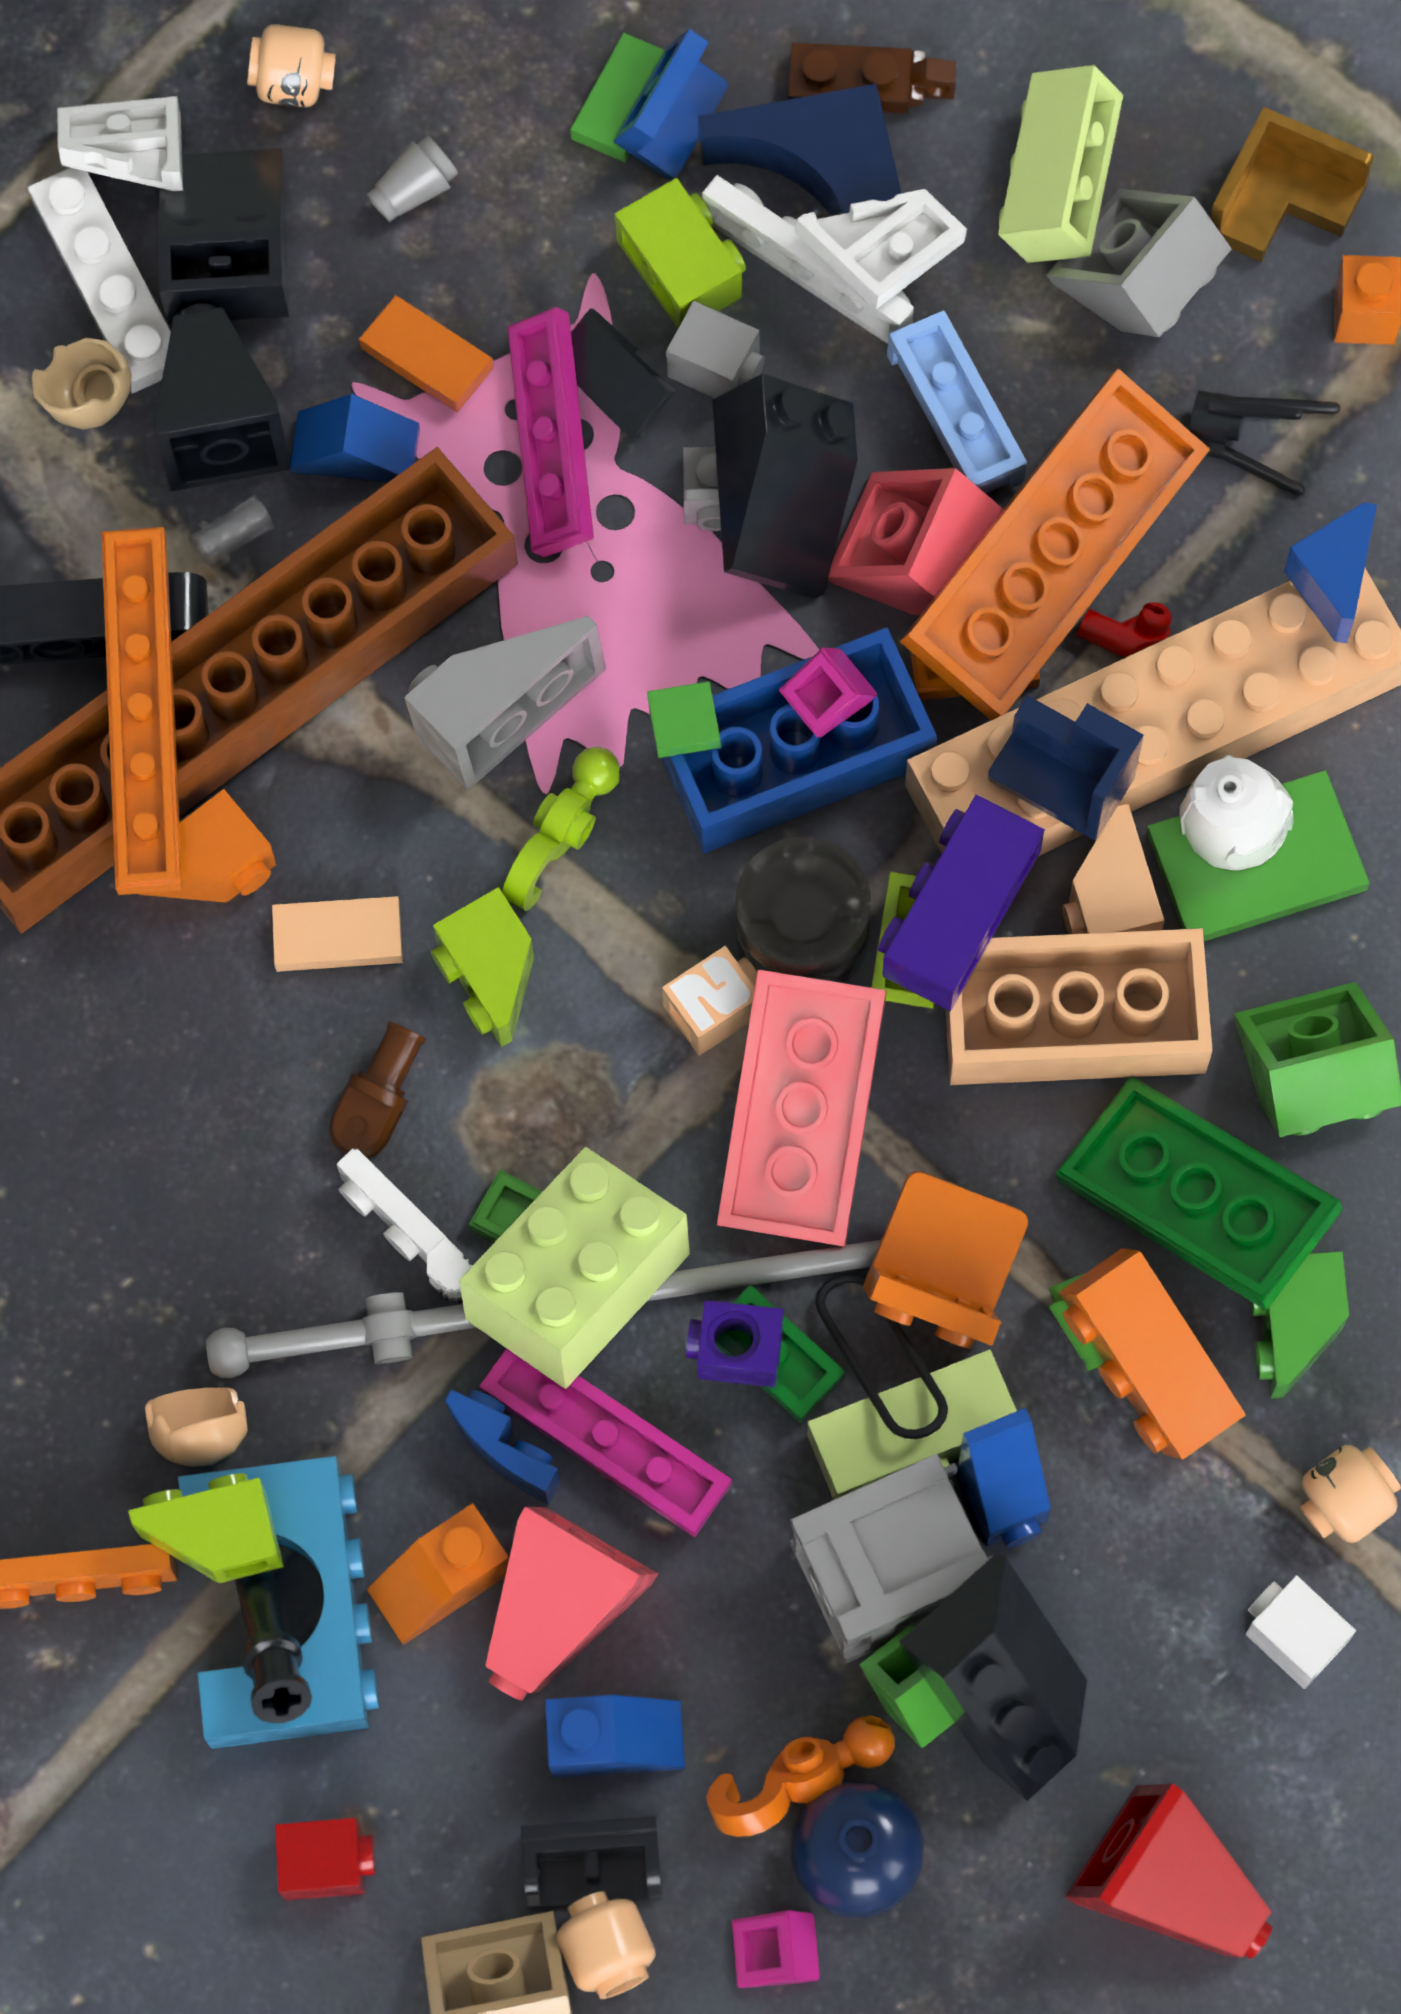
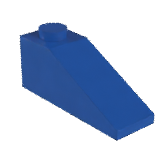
M1023 1408L963 1433L956 1477L986 1545L990 1546L1003 1540L1006 1548H1012L1039 1536L1042 1533L1040 1524L1048 1521L1051 1507L1032 1421L1027 1409Z

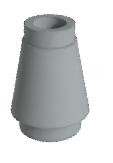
M426 136L418 144L411 141L375 184V188L366 195L379 213L390 223L397 216L403 215L450 189L451 187L448 182L458 174V171L440 147L429 136Z

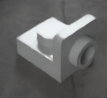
M683 447L685 524H697L699 528L707 531H721L715 447Z

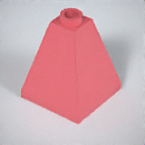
M524 1507L518 1518L485 1665V1667L494 1671L489 1682L502 1692L520 1701L524 1700L527 1693L540 1692L652 1585L658 1573L547 1507Z

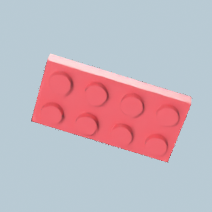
M758 970L717 1226L838 1246L846 1245L887 990Z

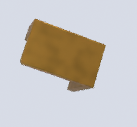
M1263 106L1213 204L1210 219L1232 250L1259 262H1262L1286 213L1342 237L1367 188L1374 155Z

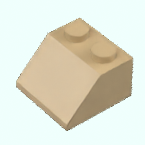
M549 1911L421 1937L430 2014H573L562 1954L556 1939L557 1927L554 1912Z

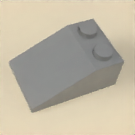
M589 616L451 655L439 667L431 665L425 668L411 682L408 689L409 693L404 697L417 740L468 791L606 669L597 624Z

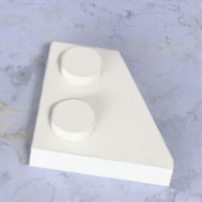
M177 96L57 108L58 150L61 166L171 191L183 190L181 117Z
M926 189L897 194L888 201L873 199L850 205L849 213L817 219L815 212L806 213L797 219L795 233L875 310L964 243L967 228Z

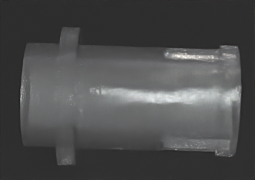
M255 495L247 498V501L210 523L206 520L200 521L198 523L199 530L191 534V539L199 554L209 566L219 561L225 565L230 562L229 555L265 531L268 532L273 529L274 524L260 500Z

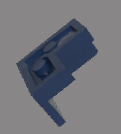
M1027 695L1014 715L1011 736L988 771V780L1096 841L1135 779L1144 735L1088 703L1075 722Z

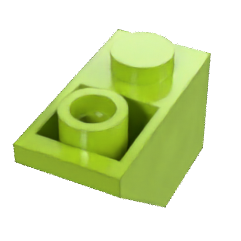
M498 887L435 923L433 929L437 947L430 952L446 981L450 984L459 979L470 998L463 1002V1006L477 1031L481 1035L491 1031L502 1048L513 1041L534 961V953L530 935Z
M244 1473L225 1475L211 1480L208 1483L209 1490L187 1496H183L181 1490L161 1491L143 1499V1507L128 1510L131 1524L140 1537L217 1583L283 1567L267 1493L260 1477L248 1480L247 1474Z

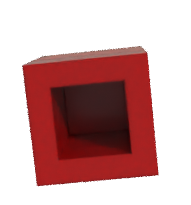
M356 1818L275 1824L278 1891L285 1901L365 1894L364 1876L376 1875L375 1845L373 1834L362 1835L361 1826Z

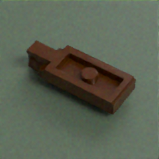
M792 42L788 100L876 84L883 112L908 114V107L923 106L924 98L954 99L956 61L926 58V52L919 50L911 51V48Z

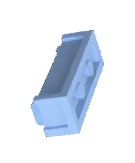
M943 310L890 333L887 357L891 365L898 363L953 467L959 470L985 494L1009 483L1012 488L1023 484L1027 461L946 312Z

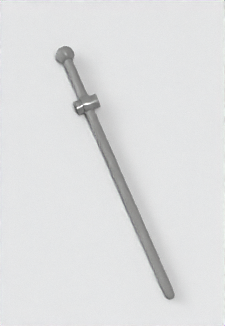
M881 1240L674 1271L647 1301L871 1267ZM394 1292L365 1298L367 1316L360 1320L246 1337L244 1332L236 1328L224 1327L215 1330L207 1337L206 1350L210 1372L220 1378L232 1379L242 1375L249 1368L251 1362L361 1345L372 1346L375 1364L400 1362L413 1358L411 1340L416 1337L477 1327L465 1320L463 1304L411 1311L406 1310L404 1293Z

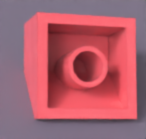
M956 468L872 472L832 560L828 580L834 585L911 615H921L1002 511V507Z

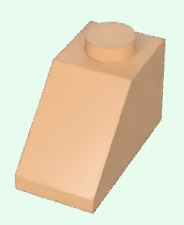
M1129 804L1116 808L1073 879L1069 903L1062 905L1063 918L1068 934L1156 931L1163 928L1164 917Z

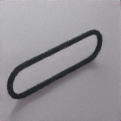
M845 1273L831 1278L817 1292L815 1301L817 1312L886 1427L893 1434L904 1439L924 1438L939 1430L947 1418L948 1405L946 1399L900 1324L885 1318L938 1406V1414L934 1421L923 1428L906 1429L899 1426L893 1420L825 1305V1299L830 1290L845 1283H856L863 1286L866 1277L859 1274Z

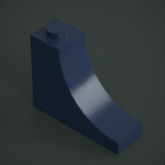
M876 84L698 116L699 148L703 166L741 164L763 168L780 174L807 190L825 208L830 217L849 213L850 205L873 199L888 201L897 194H902Z

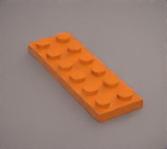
M1119 368L1116 369L1099 387L899 642L989 720H994L1006 714L1206 456L1210 448Z

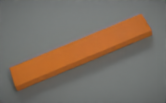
M164 527L101 531L115 886L118 895L182 891L167 535Z

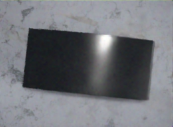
M591 308L571 331L577 385L631 439L637 438L675 394L676 390L635 354L638 349L594 308Z

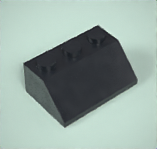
M998 1551L902 1638L899 1643L982 1763L1028 1801L1077 1756L1087 1679L1007 1558Z

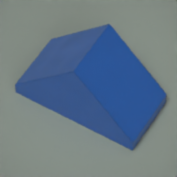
M354 394L298 411L290 471L291 473L389 482L415 463L420 425L414 420Z
M1368 502L1360 504L1294 544L1289 550L1284 569L1285 574L1336 642L1347 644L1354 623L1377 504Z

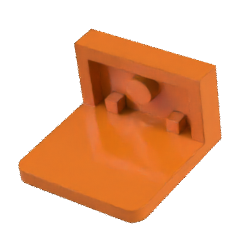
M911 1172L904 1181L862 1287L869 1299L877 1302L874 1312L908 1326L911 1325L914 1316L938 1325L935 1332L936 1336L967 1349L972 1348L974 1340L992 1346L1002 1322L993 1311L1027 1229L1028 1218L1023 1211L925 1172Z

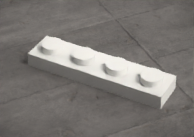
M68 168L29 186L30 197L104 341H108L129 363L132 373L131 393L133 394L161 381L171 331L88 172Z
M716 175L702 192V199L713 219L712 227L888 344L890 333L913 324L914 306L910 304L908 297L902 291L875 310L795 233L796 219L789 216L779 217L764 207L761 199L748 187L738 183L733 186Z

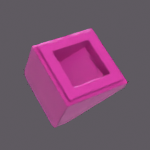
M822 647L779 689L780 693L817 738L827 734L877 696L873 687L842 650Z
M788 1910L732 1919L737 1988L806 1983L819 1980L820 1972L813 1914Z

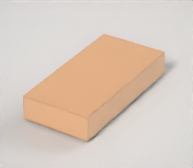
M398 896L272 905L274 964L277 972L403 963L401 914Z

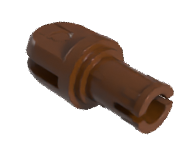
M389 1021L385 1035L367 1072L360 1071L358 1076L351 1074L332 1113L329 1125L332 1142L343 1154L346 1155L351 1149H358L366 1158L380 1153L387 1145L408 1103L403 1098L405 1092L400 1090L421 1045L426 1040L425 1037Z

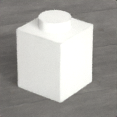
M1296 1575L1284 1589L1274 1581L1249 1607L1248 1611L1256 1619L1251 1623L1245 1635L1305 1689L1347 1645L1356 1630Z

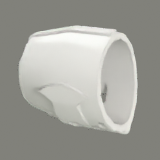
M1227 754L1220 760L1208 763L1189 787L1180 805L1179 813L1182 835L1185 834L1194 852L1213 867L1239 871L1259 866L1277 853L1287 837L1288 830H1292L1294 824L1293 801L1279 780L1269 771L1248 759L1234 758Z

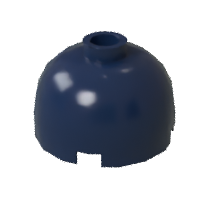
M847 1781L826 1790L822 1795L804 1806L793 1828L791 1862L799 1885L817 1904L840 1917L866 1919L892 1910L911 1892L923 1867L924 1837L916 1814L898 1794L876 1783Z

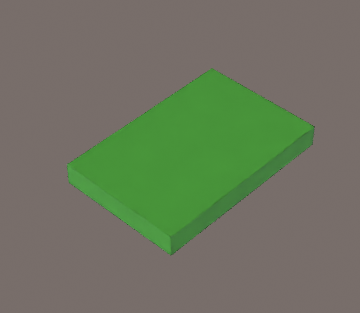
M1326 770L1282 784L1293 801L1294 824L1292 830H1288L1287 837L1277 853L1259 866L1239 871L1213 867L1194 852L1185 834L1182 835L1180 816L1148 825L1146 834L1182 929L1203 928L1205 942L1367 891L1370 884Z

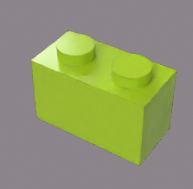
M675 178L616 212L615 227L616 241L678 329L693 300L719 312L741 299L742 273L746 271V267L736 246L729 239L721 242L712 229L713 219L703 199L697 193L689 196L679 180Z

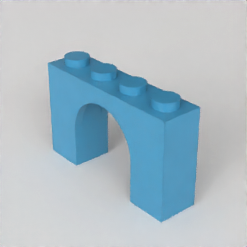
M336 1456L179 1476V1490L182 1491L183 1496L209 1490L208 1483L211 1480L225 1475L244 1473L247 1474L248 1480L260 1477L267 1493L278 1545L290 1549L307 1559L320 1574L324 1589L323 1609L318 1625L310 1638L301 1646L303 1659L299 1673L308 1682L311 1690L312 1700L310 1707L295 1720L285 1723H268L260 1720L253 1712L250 1696L254 1688V1682L245 1674L243 1667L198 1672L204 1739L210 1748L216 1749L370 1728L368 1710L379 1708V1694L375 1668L363 1670L361 1644L372 1643V1631L368 1604H356L353 1579L365 1578V1568L360 1538L349 1539L346 1514L358 1513L353 1474L342 1475Z

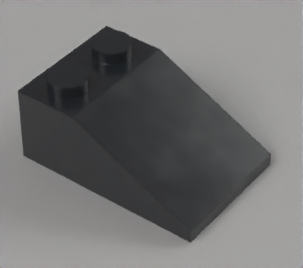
M762 373L712 399L724 572L816 599L824 595L858 460L854 407L851 402Z

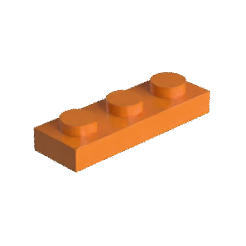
M154 1544L0 1560V1609L24 1607L30 1604V1596L55 1593L56 1600L60 1602L86 1601L96 1597V1589L122 1587V1593L125 1595L157 1593L162 1590V1582L178 1581L177 1560L174 1556Z

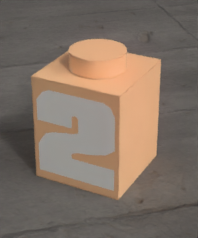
M724 946L662 987L663 1007L699 1056L749 1024L757 971L745 957L736 961L728 948Z

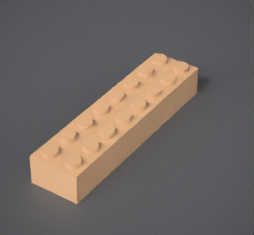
M1366 568L1364 569L1355 619L1347 644L1336 642L1332 639L1293 583L1289 581L1036 700L1075 722L1088 703L1144 735L1135 779L1118 805L1129 804L1130 810L1133 812L1192 784L1208 763L1220 760L1227 754L1234 758L1245 759L1400 686L1401 629ZM1019 708L907 760L905 787L941 854L946 846L940 844L939 839L947 821L955 809L965 813L976 794L1045 829L1041 852L1038 856L1084 835L988 780L990 767L1012 734L1014 715Z

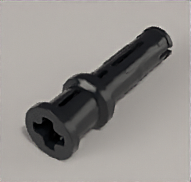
M270 1570L235 1579L248 1639L241 1660L245 1674L254 1682V1688L250 1696L253 1712L260 1720L268 1723H285L295 1720L310 1707L312 1695L308 1682L299 1673L303 1655L299 1642L287 1633L274 1572Z

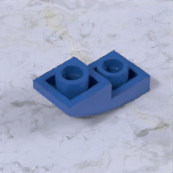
M473 1389L470 1390L467 1397L454 1390H450L445 1400L449 1416L474 1451L506 1480L527 1494L549 1505L560 1483L558 1468L550 1465L553 1457L544 1450L524 1441L518 1440L514 1448L507 1445L513 1433L510 1417L503 1414L506 1407L500 1401Z

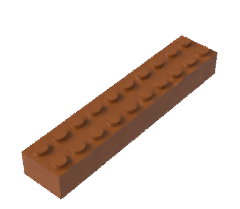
M438 446L171 642L179 817L518 565L515 537ZM108 689L0 768V909L20 934L27 931L115 865Z

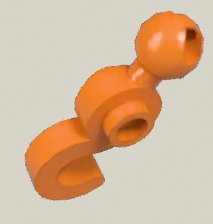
M867 1715L856 1718L851 1722L843 1734V1740L834 1744L828 1740L813 1737L795 1739L787 1744L774 1760L766 1774L764 1787L760 1794L746 1802L738 1803L741 1797L733 1775L730 1773L721 1774L710 1785L706 1796L715 1826L722 1833L735 1837L752 1836L768 1830L779 1823L785 1816L791 1801L808 1804L826 1790L841 1784L845 1775L844 1768L853 1764L867 1769L883 1765L895 1749L893 1730L881 1718Z

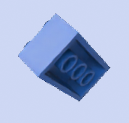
M887 627L835 647L846 654L876 691L877 696L821 738L815 736L779 691L812 657L712 695L721 748L661 758L703 854L905 775L908 759L936 747L937 735Z

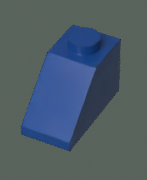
M621 1695L545 1699L548 1758L552 1779L685 1769L681 1701Z

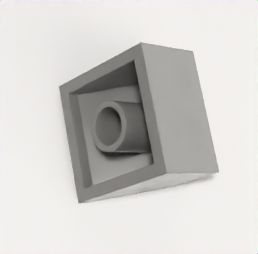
M1118 188L1099 212L1091 256L1058 260L1046 276L1056 287L1121 332L1160 337L1163 332L1170 329L1178 321L1180 311L1199 288L1211 281L1216 274L1217 266L1232 248L1195 197Z

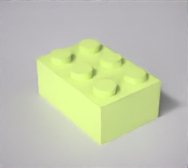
M585 1146L459 1280L465 1320L558 1385L567 1389L690 1255L687 1214Z

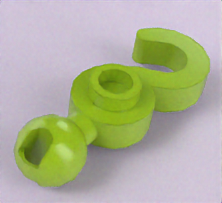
M596 746L582 751L576 757L572 766V778L575 781L572 788L564 789L559 796L550 793L540 805L533 822V826L540 829V831L534 834L520 851L503 887L502 893L509 903L524 911L530 910L541 896L542 889L535 885L546 865L551 861L557 860L570 847L579 850L588 839L596 821V817L589 813L591 802L595 796L611 792L619 783V763L617 757L609 749Z

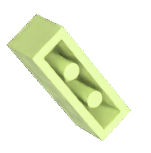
M1095 65L1037 72L1031 75L1027 99L1022 105V123L1016 151L1012 155L1010 162L1011 175L1005 203L999 214L998 235L1027 263L1091 256L1123 100V94Z
M991 1350L930 1373L948 1405L945 1422L939 1430L930 1436L920 1439H904L893 1434L884 1424L869 1397L808 1421L807 1437L833 1500L935 1454H938L943 1467L950 1465L949 1462L959 1459L963 1433L1016 1412L1015 1405ZM921 1377L878 1394L893 1420L903 1428L919 1429L926 1427L934 1421L938 1414L937 1403Z

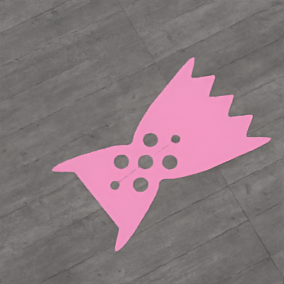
M592 273L588 279L579 315L575 324L570 326L571 331L591 308H594L612 325L605 289L595 273ZM510 353L493 361L494 369L458 412H455L427 392L405 400L365 384L352 382V388L356 396L418 422L420 432L416 457L421 459L438 446L488 506L501 514L504 524L514 535L518 565L498 579L501 628L504 640L589 616L597 624L606 669L526 739L528 754L536 781L543 793L547 794L550 791L556 775L563 741L567 738L580 743L586 748L598 746L609 749L617 757L619 767L624 764L628 719L631 710L636 708L650 715L647 691L695 684L698 682V678L702 676L713 680L727 689L760 677L761 655L765 645L774 646L803 660L814 656L819 651V648L802 627L761 583L724 572L722 542L712 531L703 530L697 524H685L684 508L652 484L636 475L621 470L617 466L614 458L618 449L621 428L578 385L580 417L592 426L594 432L592 443L584 450L594 539L563 550L560 556L553 562L537 563L530 559L525 551V540L530 532L523 467L518 480L505 486L495 485L490 482L483 470L484 462L488 456L501 450L516 454L522 463L518 421L508 418L505 413L507 403L515 399ZM622 495L631 501L635 514L630 525L620 530H609L599 523L596 509L600 501L605 497ZM598 561L611 563L614 568L613 577L607 582L594 580L590 573L594 563Z

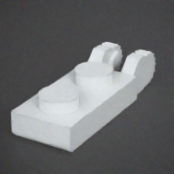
M351 1149L336 1164L341 1180L344 1182L338 1189L339 1192L362 1216L366 1217L373 1210L389 1226L383 1235L405 1259L411 1261L418 1254L427 1263L429 1283L438 1293H443V1298L447 1297L449 1302L452 1300L456 1301V1303L462 1301L459 1280L473 1266L469 1265V1259L465 1260L463 1253L358 1149Z

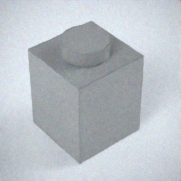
M693 300L666 350L667 377L713 398L757 377L762 372L765 356L760 355V330Z

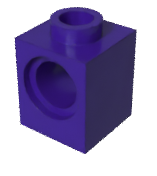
M705 1300L702 1320L690 1319L686 1358L697 1359L698 1379L776 1388L784 1326L783 1309ZM737 1330L747 1334L753 1343L751 1348L743 1355L731 1357L718 1350L716 1347L718 1338L725 1332Z

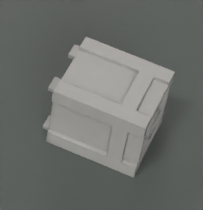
M938 1454L932 1455L791 1519L793 1539L790 1540V1546L829 1626L845 1664L880 1649L910 1624L916 1627L992 1557L987 1558L984 1550H982L954 1492V1483L952 1479H948L957 1473L955 1463L943 1467Z

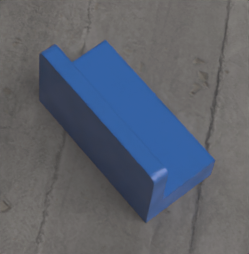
M690 28L666 47L613 140L618 146L668 180H672L679 175L699 139L698 116L713 114L728 88L727 80L699 61L709 42Z

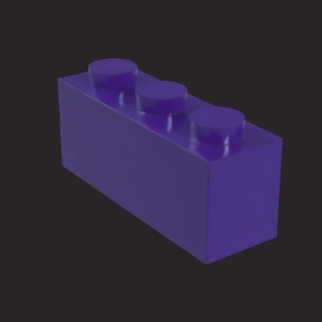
M977 794L965 813L955 809L939 839V843L946 846L935 866L927 862L922 866L911 886L908 896L915 900L905 920L897 916L892 919L880 941L878 951L885 954L882 976L951 1012L1040 854L1045 829Z

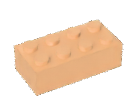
M1203 928L992 938L951 1012L945 1009L950 1085L1131 1077V1075L1133 1077L1206 1074L1212 1055V1039Z

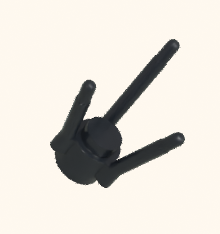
M1198 390L1189 431L1210 448L1206 456L1223 459L1294 495L1301 496L1305 491L1302 484L1226 446L1227 440L1239 442L1245 416L1299 420L1302 418L1303 413L1337 414L1340 411V405L1337 402L1236 397Z

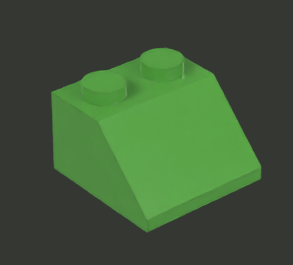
M1356 982L1234 1013L1235 1024L1261 1107L1279 1137L1308 1135L1319 1130L1321 1126L1352 1118L1369 1119L1379 1115L1383 1110L1401 1106V1085L1394 1038Z

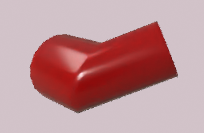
M1157 602L1145 604L1139 615L1123 622L1116 621L1089 608L1080 624L1077 637L1126 658L1167 639L1171 633L1170 625L1173 618L1170 610Z

